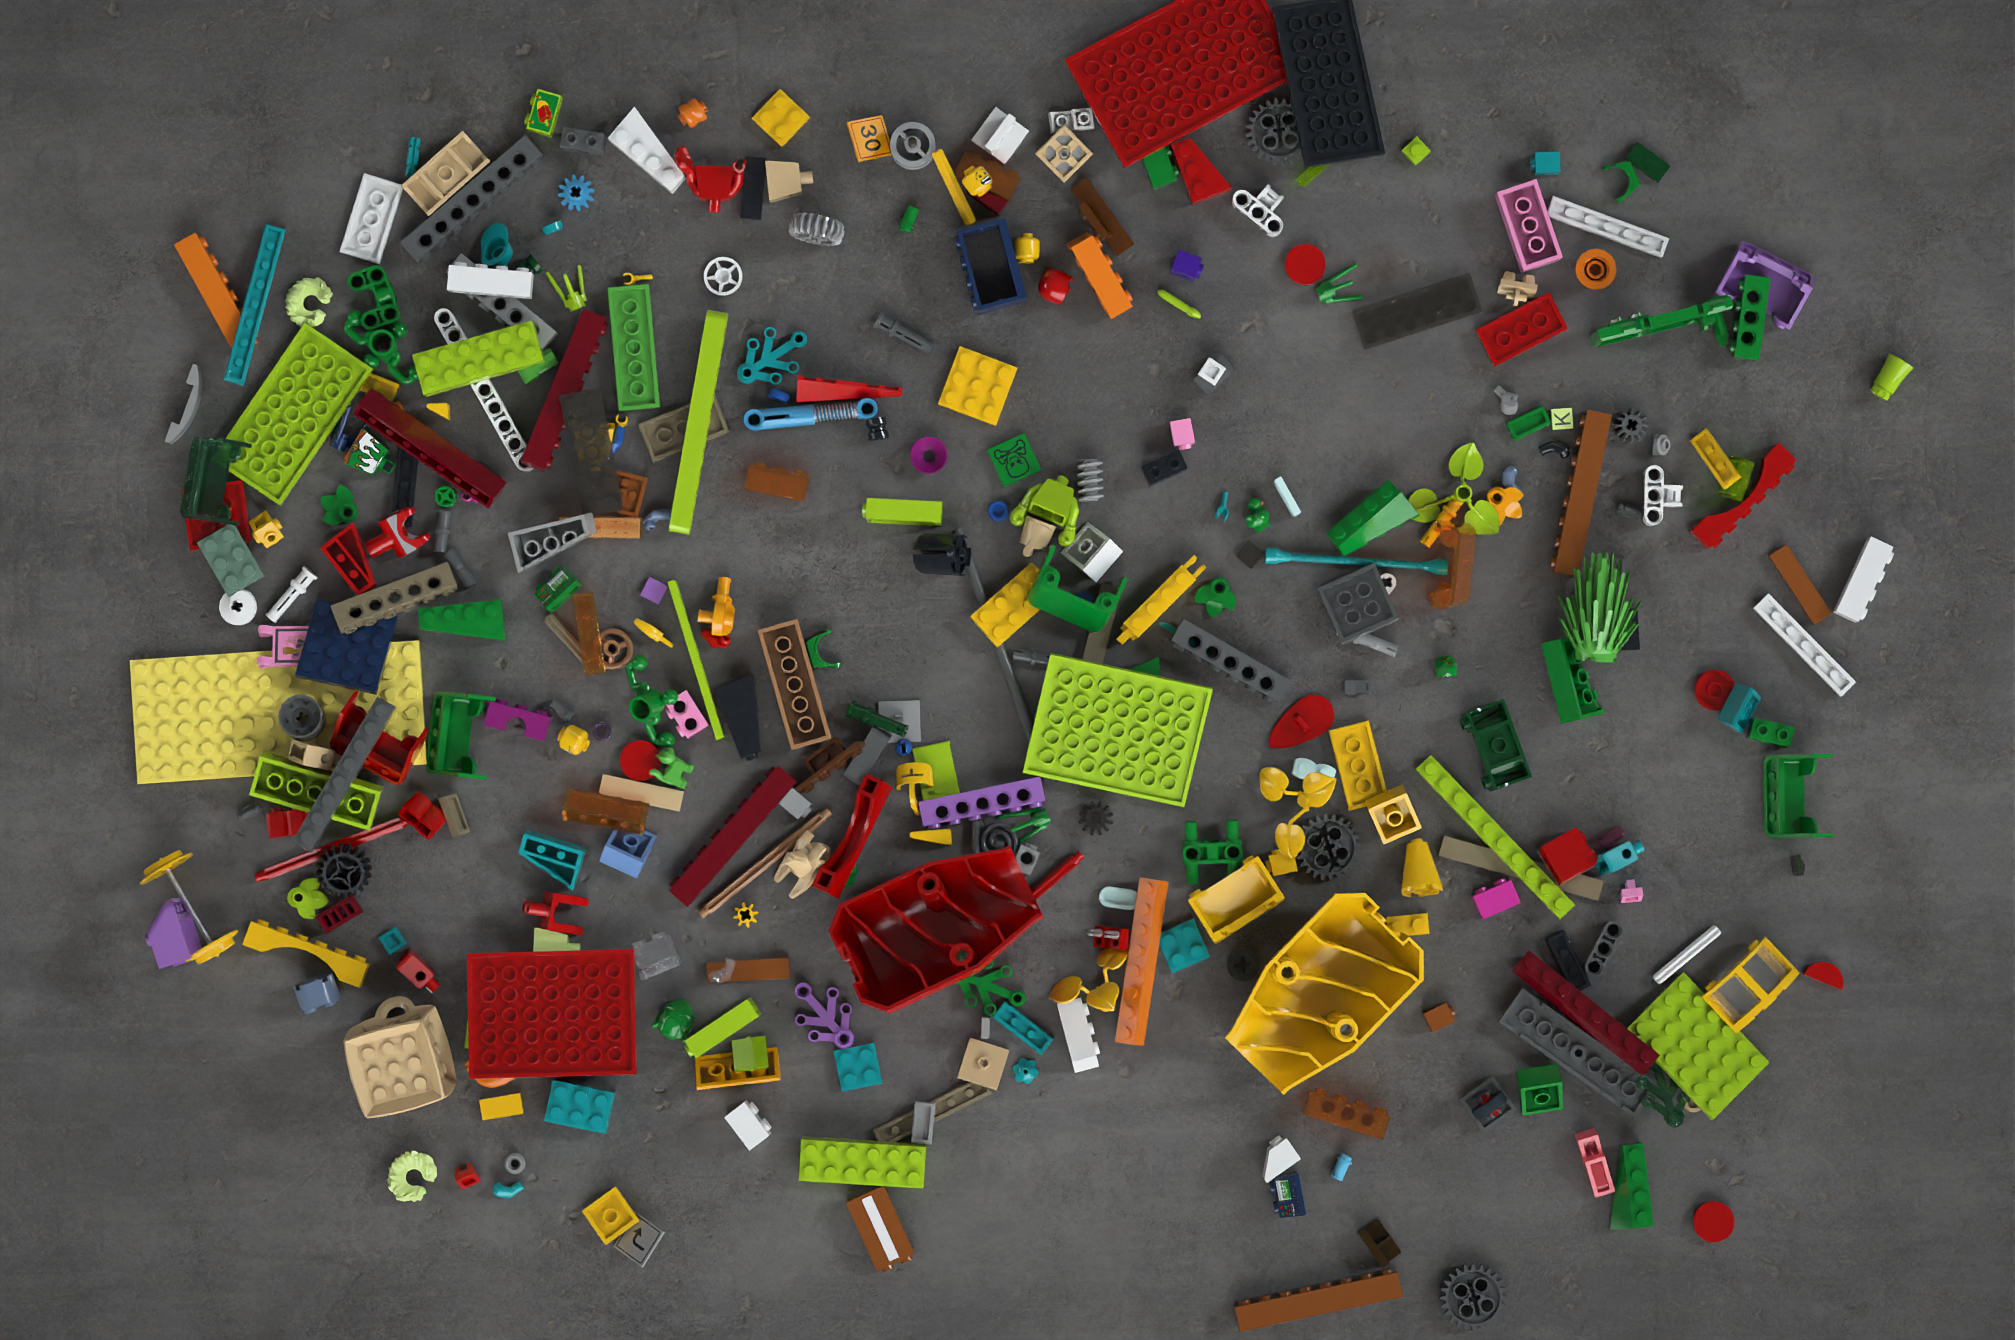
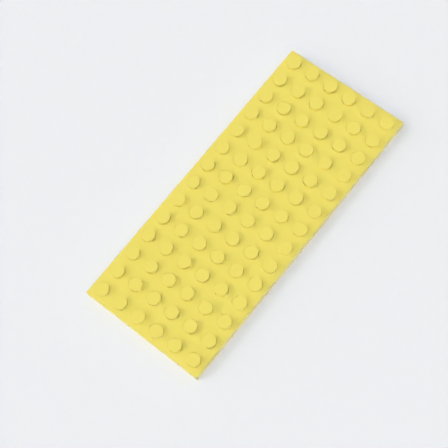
M419 640L391 642L377 695L358 691L359 694L355 705L362 707L366 713L370 710L377 696L394 705L396 710L386 725L384 732L400 741L407 735L418 738L425 729ZM272 651L130 660L137 784L251 777L255 775L258 761L263 751L288 758L293 738L282 729L279 723V710L281 705L294 695L312 697L323 707L326 714V725L323 732L317 738L304 742L331 749L330 740L339 714L355 690L297 678L295 676L297 667L259 668L257 658L259 656L272 657ZM303 714L299 721L305 724V720L309 719V717ZM426 738L413 765L427 764ZM332 766L330 771H334L335 766Z

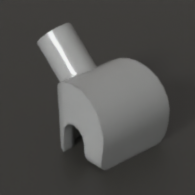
M1498 386L1494 392L1501 398L1500 410L1506 415L1516 414L1518 394L1506 392L1501 386Z

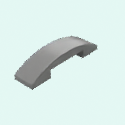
M192 364L186 381L193 388L180 424L171 422L165 442L169 444L176 442L186 432L197 413L202 395L201 368L196 364Z

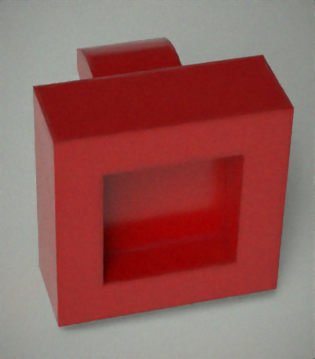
M466 1162L467 1169L463 1171L457 1166V1173L454 1174L455 1180L462 1190L481 1182L479 1174L469 1162Z

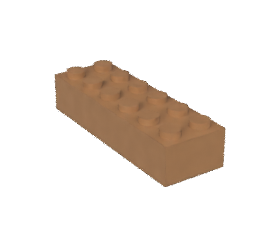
M795 619L759 629L758 634L791 750L831 740L832 736L799 620Z

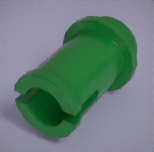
M909 205L906 206L902 221L898 223V229L906 233L914 230L912 226L919 210Z

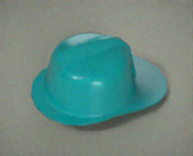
M494 223L484 231L482 236L481 262L488 266L507 267V263L513 255V249L508 242V230L504 224Z

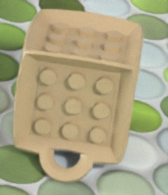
M396 996L389 998L378 1007L375 1017L353 1026L344 1037L343 1044L350 1078L366 1118L397 1114L434 1103L448 1097L456 1086V1074L449 1042L434 1005L414 1006L413 1002L406 997ZM401 1007L405 1010L403 1015L386 1019L387 1013L392 1008Z

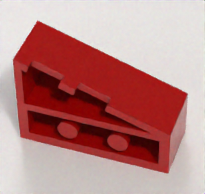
M1191 138L1170 146L1192 206L1231 191L1232 187Z
M352 522L320 547L357 596L371 591L378 585L355 523Z

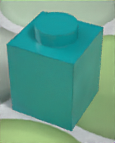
M1535 152L1533 158H1530V170H1533V175H1559L1561 172L1560 152Z

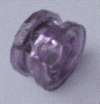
M601 722L593 727L592 733L595 739L606 741L610 738L612 731L608 724ZM601 726L603 728L605 726L607 728L605 731L607 735L605 737L602 735L601 738L598 737V727Z

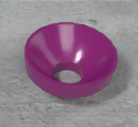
M923 437L912 446L910 458L912 465L919 472L935 474L946 465L948 452L944 443L939 439ZM928 450L933 451L936 456L935 460L930 463L923 459L924 452Z

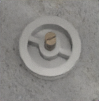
M907 122L900 125L891 136L890 149L892 157L898 165L905 169L918 170L927 166L933 159L932 153L936 151L933 133L927 126L918 122Z

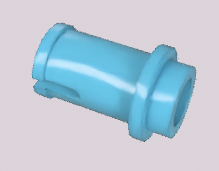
M1341 1153L1340 1156H1337L1338 1161L1330 1176L1343 1181L1349 1164L1352 1165V1157Z

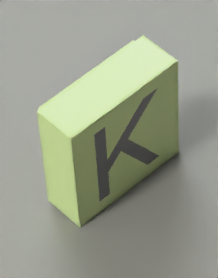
M1572 408L1550 410L1552 430L1573 429Z

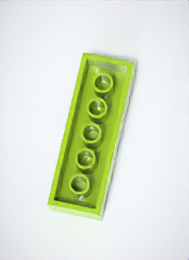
M532 320L412 355L421 389L426 397L546 363L535 323Z
M263 751L258 761L249 795L309 813L333 771L301 765L288 760L286 757ZM355 778L332 820L370 831L384 786Z
M802 1136L799 1181L924 1188L926 1144Z

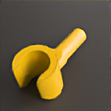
M623 274L624 277L631 276V281L624 283L628 286L634 285L636 281L653 279L652 274Z

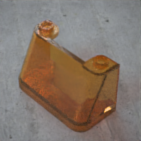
M1435 520L1434 531L1440 533L1442 544L1447 547H1453L1449 583L1439 582L1436 590L1428 592L1427 603L1432 608L1448 609L1464 605L1469 600L1476 530L1469 523Z

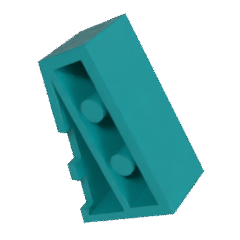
M527 830L523 835L518 853L539 868L541 867L553 878L558 879L567 888L573 890L577 884L587 847Z

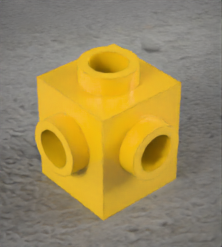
M266 510L249 521L253 530L252 536L258 544L262 542L266 548L276 544L284 537L280 530L283 528L276 517L272 519Z

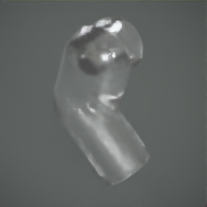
M726 958L723 969L710 973V981L715 984H721L732 977L736 961Z

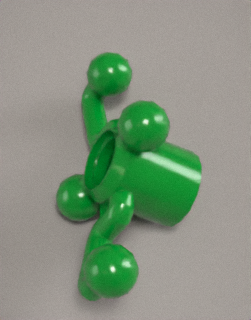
M351 310L347 314V321L343 329L357 344H366L373 352L366 354L363 362L374 369L379 365V358H381L388 364L387 369L390 374L402 384L410 385L414 381H418L419 378L415 365L409 368L407 377L396 368L401 360V355L398 352L399 344L397 338H402L406 335L407 326L402 322H396L392 325L391 332L383 329L370 330L361 337L352 329V326L361 324L362 314L358 310ZM382 337H389L392 340L391 348L387 352H379L377 349L378 340Z
M635 655L625 667L629 686L637 694L636 697L629 701V712L636 721L644 722V728L654 745L663 746L664 748L672 747L675 743V736L671 732H663L658 737L653 725L659 723L660 713L663 711L665 703L667 705H674L678 701V693L674 689H667L662 695L658 690L651 689L646 682L637 683L634 669L638 671L644 670L647 667L648 661L644 655Z

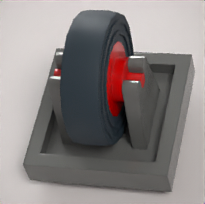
M1493 1075L1459 1098V1101L1482 1133H1485L1517 1110Z

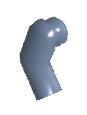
M1508 466L1502 474L1503 486L1505 488L1515 487L1522 491L1515 484L1517 469L1514 466Z
M671 509L652 510L643 520L645 529L648 531L654 530L656 527L655 523L658 520L670 519Z

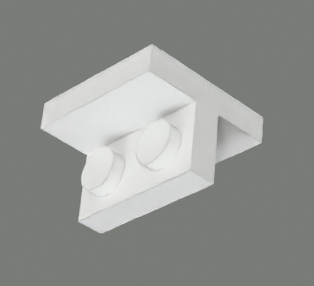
M995 107L973 137L972 142L1005 165L1029 133V130L1016 122L1014 116L1011 114L1006 115Z

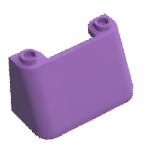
M1741 241L1716 289V293L1718 296L1728 294L1732 300L1735 298L1740 299L1741 291H1738L1739 279H1743V275L1771 278L1766 313L1772 315L1775 326L1790 330L1813 289L1815 278L1807 271L1749 242ZM1753 291L1747 294L1749 302L1754 303L1757 300V295Z

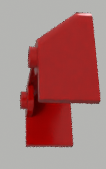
M356 690L341 710L330 740L331 749L343 756L367 715L362 707L355 705L359 694ZM425 728L418 738L407 735L402 741L383 731L362 767L392 784H402L423 747L428 729Z

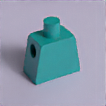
M1639 840L1633 843L1626 841L1597 854L1598 859L1596 860L1598 863L1596 867L1600 876L1611 874L1638 860L1637 854L1644 851L1642 843Z

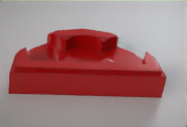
M1822 961L1814 963L1807 967L1803 973L1805 976L1840 990L1843 989L1842 973L1831 963Z

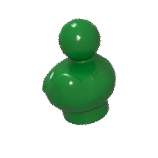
M1251 498L1248 502V508L1255 513L1252 515L1247 514L1245 521L1249 528L1259 533L1271 526L1268 521L1270 514L1268 510L1261 508L1264 502H1261L1258 498Z

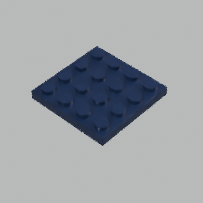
M317 599L295 676L301 679L377 695L398 617L382 618L371 626L364 625L358 627L353 633L341 634L331 610V605L336 603ZM354 611L351 617L357 618L361 615V612Z

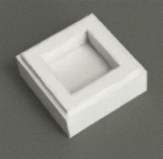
M1209 357L1197 375L1215 386L1226 368Z

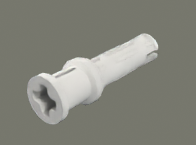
M303 566L301 573L290 581L291 586L265 615L276 623L299 594L305 593L309 584L313 580H317V575L306 566ZM288 597H290V598L284 603V605L278 610V608L282 605V603H283Z

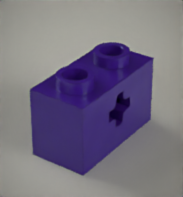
M1178 250L1170 274L1193 282L1195 278L1199 279L1204 267L1201 264L1202 258Z

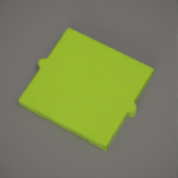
M747 1036L744 1039L731 1040L735 1073L743 1071L753 1072L757 1069L769 1068L765 1036L751 1038Z

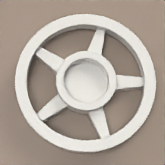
M715 258L705 268L704 282L707 288L716 295H730L742 283V270L738 263L731 258ZM718 261H729L734 265L729 269L721 268ZM716 263L718 270L715 272V275L707 277L709 268ZM736 267L739 272L738 283L731 279V272ZM708 280H716L719 283V292L711 288ZM728 283L736 285L732 290L722 292L724 285Z

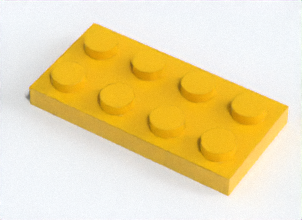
M1032 562L970 616L996 647H999L1040 610L1030 605L1027 599L1028 592L1038 572V568Z

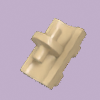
M1506 271L1500 280L1497 293L1506 295V299L1513 300V306H1517L1518 301L1526 302L1527 298L1534 299L1538 285L1535 284V277L1533 275H1524L1522 282L1515 281V273Z

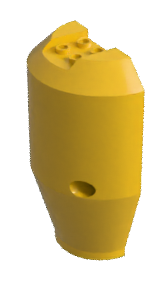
M1334 893L1265 964L1232 1029L1225 1036L1283 1095L1292 1087L1353 1053L1424 980V950L1405 933H1399L1389 924L1385 925L1384 923L1387 920L1380 913L1376 912L1380 907L1366 893ZM1284 967H1287L1286 970L1283 973H1281L1282 969ZM1347 1024L1346 1030L1340 1032L1341 1026Z

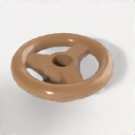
M610 628L603 630L596 636L592 645V653L596 662L602 667L612 670L619 669L630 661L633 655V643L629 635L624 631ZM614 634L622 637L625 641L620 643L614 640L607 641L604 637ZM599 643L604 646L603 650L608 656V662L604 661L599 655ZM611 645L616 646V651L613 653L609 651ZM627 647L626 656L620 662L614 663L615 656L619 654L620 649Z

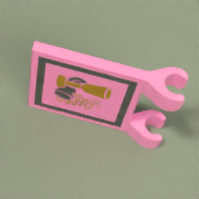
M259 625L258 633L260 637L273 636L272 657L259 656L257 658L258 667L262 669L269 667H297L309 626Z

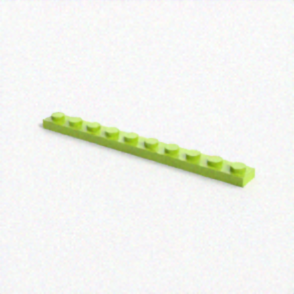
M1432 755L1415 769L1559 920L1575 906L1561 889Z

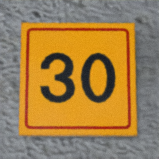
M882 115L847 122L858 162L892 155L890 140Z

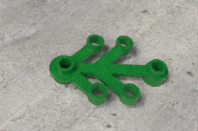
M991 961V965L989 967H985L984 969L992 968L993 961ZM1003 965L1001 969L980 978L972 975L955 983L960 984L966 998L965 1004L969 1008L977 1005V998L972 995L968 982L976 985L985 1006L984 1012L988 1016L994 1015L997 1009L992 1004L987 990L1009 999L1010 1003L1016 1007L1022 1006L1026 1000V996L1021 990H1014L1012 992L991 983L1002 977H1010L1013 970L1009 965ZM1008 967L1010 974L1004 975L1002 973L1003 968ZM1016 994L1021 996L1020 1002L1014 1001L1013 997ZM968 998H974L975 1004L969 1005L967 1003ZM991 1005L994 1007V1012L988 1013L986 1008Z

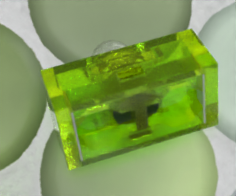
M1729 456V460L1739 472L1741 478L1727 489L1720 485L1717 495L1728 500L1742 502L1745 491L1753 488L1754 483L1750 476L1755 463L1744 458Z

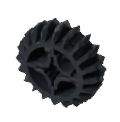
M342 842L339 843V848H336L333 844L331 845L332 851L325 849V855L319 856L321 862L316 863V867L319 868L316 870V875L320 876L318 883H324L322 885L323 890L330 888V895L336 891V897H340L341 893H344L345 898H348L349 892L356 896V889L362 892L364 890L363 885L367 886L369 884L367 879L372 876V873L368 872L372 870V865L368 864L370 858H363L366 854L364 850L358 853V845L351 849V843L347 844V848L343 847ZM343 856L351 857L354 860L346 861L344 860ZM335 858L337 866L327 873V865ZM341 866L345 867V869L348 868L347 875L343 871L340 872ZM360 867L361 874L353 882L351 874ZM341 879L345 884H339L333 880Z

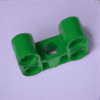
M371 266L349 275L347 280L348 286L357 293L371 290L377 303V308L367 311L361 316V324L368 331H376L392 326L401 320V312L395 291L390 283L387 272L381 266ZM375 271L382 272V278L378 281H374L372 278ZM360 277L363 279V284L356 288L353 286V281ZM395 310L396 316L388 320L386 318L387 311ZM370 316H375V325L367 326V319Z

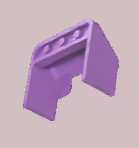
M172 898L164 901L147 929L148 934H145L148 946H152L159 969L170 965L175 967L187 963L185 960L191 959L192 954L203 948L193 918L182 899Z

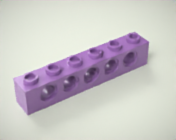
M1035 777L919 802L923 826H928V829L941 827L940 823L947 821L949 825L961 823L960 819L966 817L969 818V821L981 819V814L989 813V817L1001 815V810L1009 809V812L1022 810L1021 806L1029 805L1030 808L1042 806L1041 802L1045 801L1041 777ZM1020 789H1026L1029 792V798L1026 801H1020L1017 798V792ZM1005 793L1008 795L1009 801L1006 805H999L997 803V796L999 794ZM981 797L986 798L989 802L988 807L984 810L979 809L976 805L977 800ZM959 802L967 803L968 811L966 813L960 814L957 812L956 805ZM939 806L947 808L948 814L945 818H939L936 815V809Z

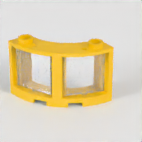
M1766 937L1760 941L1757 939L1747 947L1749 951L1718 981L1712 980L1705 987L1707 991L1702 996L1735 1033L1755 1019V1016L1762 1009L1765 1010L1777 998L1776 996L1783 989L1785 990L1799 975L1798 970Z

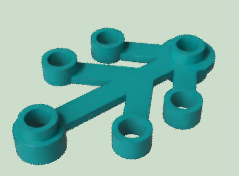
M767 327L764 331L765 342L761 360L754 364L755 352L760 344L755 338L749 339L747 341L748 352L746 362L737 370L738 379L745 384H750L756 379L771 382L773 385L781 384L782 376L779 373L767 374L759 371L764 367H771L796 374L799 371V364L797 362L791 361L788 363L776 359L794 347L803 348L808 341L806 334L802 331L794 332L791 340L771 352L773 340L777 332L775 328ZM768 330L774 331V335L772 337L767 336ZM798 335L803 337V341L800 343L795 341ZM751 341L757 342L756 348H750L749 344ZM791 364L797 365L795 371H790L789 366ZM747 369L751 371L749 377H745L743 374ZM775 375L780 377L777 383L772 381V377Z

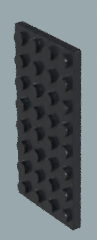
M1313 0L1272 7L1271 13L1305 169L1383 156L1385 149L1353 1Z

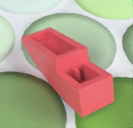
M1595 1128L1574 1134L1595 1198L1615 1192L1606 1158Z

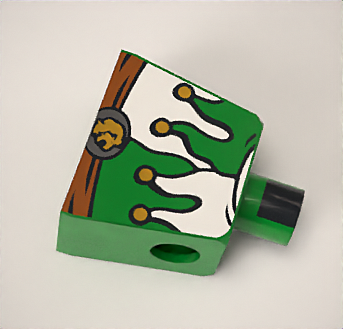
M363 428L342 461L348 466L376 476L379 469L390 474L396 465L386 459L390 451Z

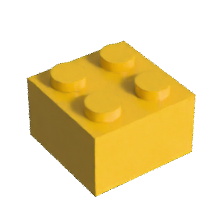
M1403 784L1365 800L1383 844L1422 828Z

